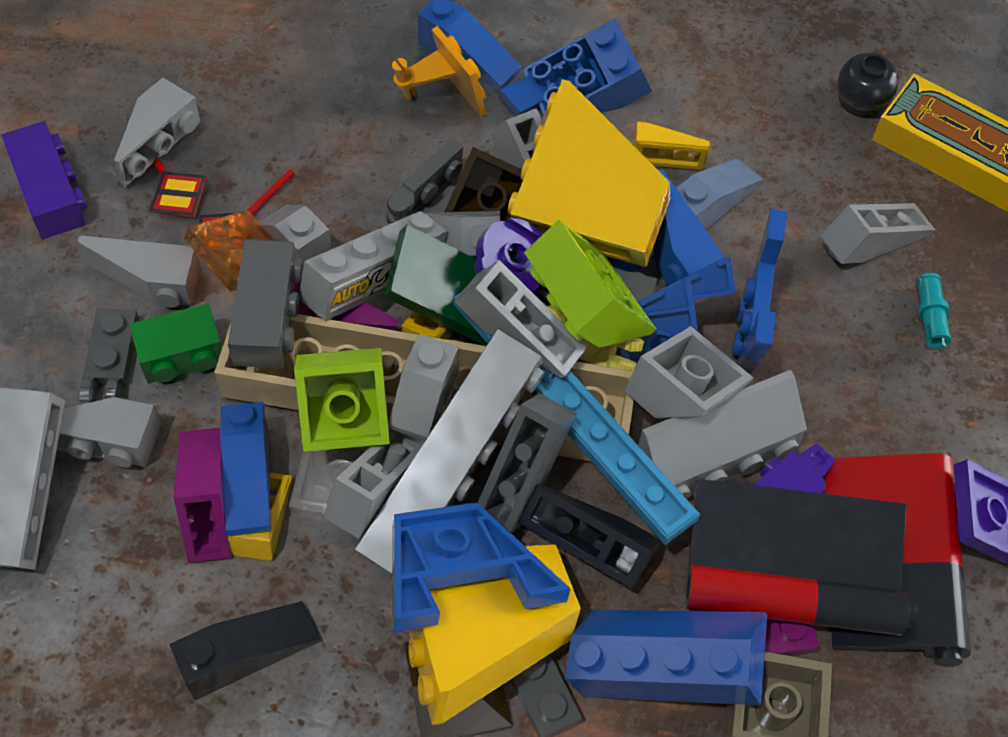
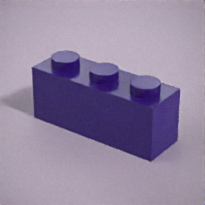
M45 121L1 134L29 212L41 239L43 240L86 225L81 210L88 207L80 187L71 188L70 183L77 180L69 159L62 162L59 156L65 155L66 152L59 134L51 135Z

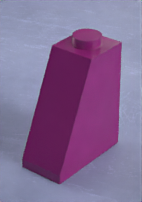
M220 428L183 431L179 433L174 502L188 563L232 558L225 527Z

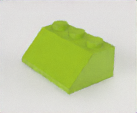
M558 220L524 252L533 266L530 269V273L539 284L547 287L550 292L546 296L548 301L558 312L565 315L567 321L564 325L569 333L581 342L583 339H586L600 348L648 336L657 330L603 252L562 221Z

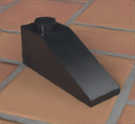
M542 484L536 485L518 521L520 524L629 588H632L644 577L662 542L659 538L624 518Z
M300 601L212 624L169 645L184 682L196 701L319 643L320 638L303 602Z

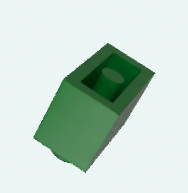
M209 303L130 324L139 364L147 384L170 381L178 375L196 370L206 371L212 369L218 363L222 346Z

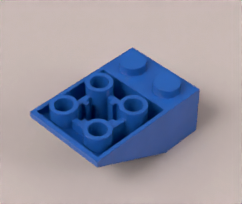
M615 18L523 68L525 76L529 75L544 92L543 99L545 102L539 104L543 114L544 111H547V104L551 93H557L562 79L570 81L600 112L623 108L652 92Z

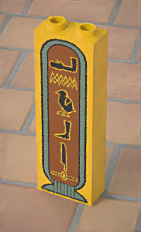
M914 73L881 116L872 140L1008 212V121Z

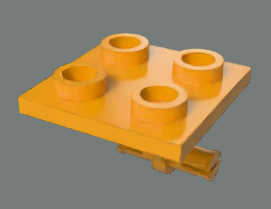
M438 26L431 29L437 47L435 52L409 68L404 58H397L398 64L395 60L393 61L392 68L395 72L393 80L396 87L401 89L404 99L411 100V94L414 98L416 97L417 91L415 86L449 78L481 118L487 115L483 101L487 97L484 89L478 82L481 73L477 65L471 58L465 60L461 55V48L452 35L446 37Z

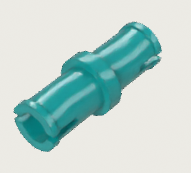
M925 273L915 281L920 300L917 313L919 319L923 321L926 346L931 349H942L946 347V344L950 345L952 342L947 321L950 309L948 302L943 299L941 277L936 273Z

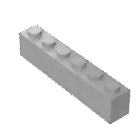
M499 329L496 331L355 550L392 573V525L394 514L452 506L455 499L462 502L475 483V480L470 477L479 462L483 465L489 462L499 445L494 441L502 426L507 429L512 426L520 409L517 403L525 390L532 393L545 373V371L540 369L543 364L541 355Z

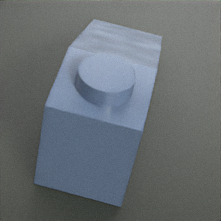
M736 158L693 174L676 189L706 230L757 189L764 179Z

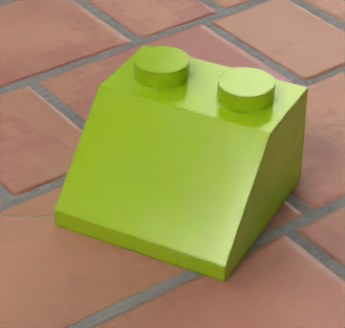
M382 348L296 355L294 373L303 452L390 444Z

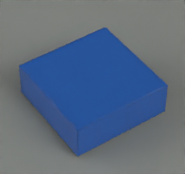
M529 75L500 89L499 98L515 116L536 108L539 111L541 110L539 104L545 102L543 99L544 92Z

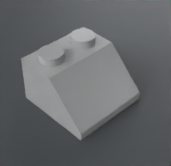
M690 326L642 355L624 392L655 418L697 417L705 415L749 385L754 377Z

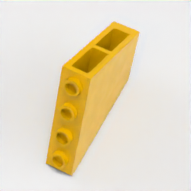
M562 79L557 93L552 92L547 104V114L549 115L545 125H539L534 138L535 151L532 159L527 158L523 164L521 171V180L523 182L519 192H513L508 204V214L511 215V218H519L531 223L542 234L560 220L600 249L605 256L646 267L671 199L670 182L570 81Z
M556 545L525 547L570 588L567 602L525 609L508 577L430 589L440 611L438 625L403 632L409 631V661L411 667H418L419 702L421 705H427L432 725L443 724L571 641V635L574 632L581 608Z

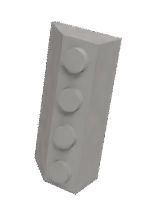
M790 369L741 389L703 416L672 417L642 430L638 446L686 499L695 492L697 479L726 482L729 477L740 472L743 475H749L760 469L764 462L775 457L782 460L792 450L796 453L800 449L799 445L807 431L795 376Z

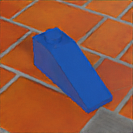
M432 0L417 14L418 44L435 52L437 47L431 29L438 26L446 37L452 35L461 48V55L465 60L471 58L481 73L479 79L500 91L501 88L507 86L521 71V65L466 9L450 0Z
M662 169L659 172L670 182L671 199L653 247L657 266L662 272L665 282L670 285L724 256Z
M263 402L221 406L220 441L227 536L270 532V439Z

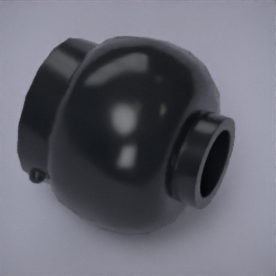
M860 53L851 57L841 68L838 77L837 88L840 105L845 111L858 117H871L878 114L893 99L897 92L899 77L896 67L887 58L877 53Z

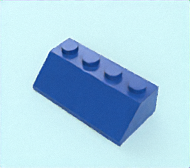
M592 609L571 635L565 679L582 697L761 705L767 614L765 612Z

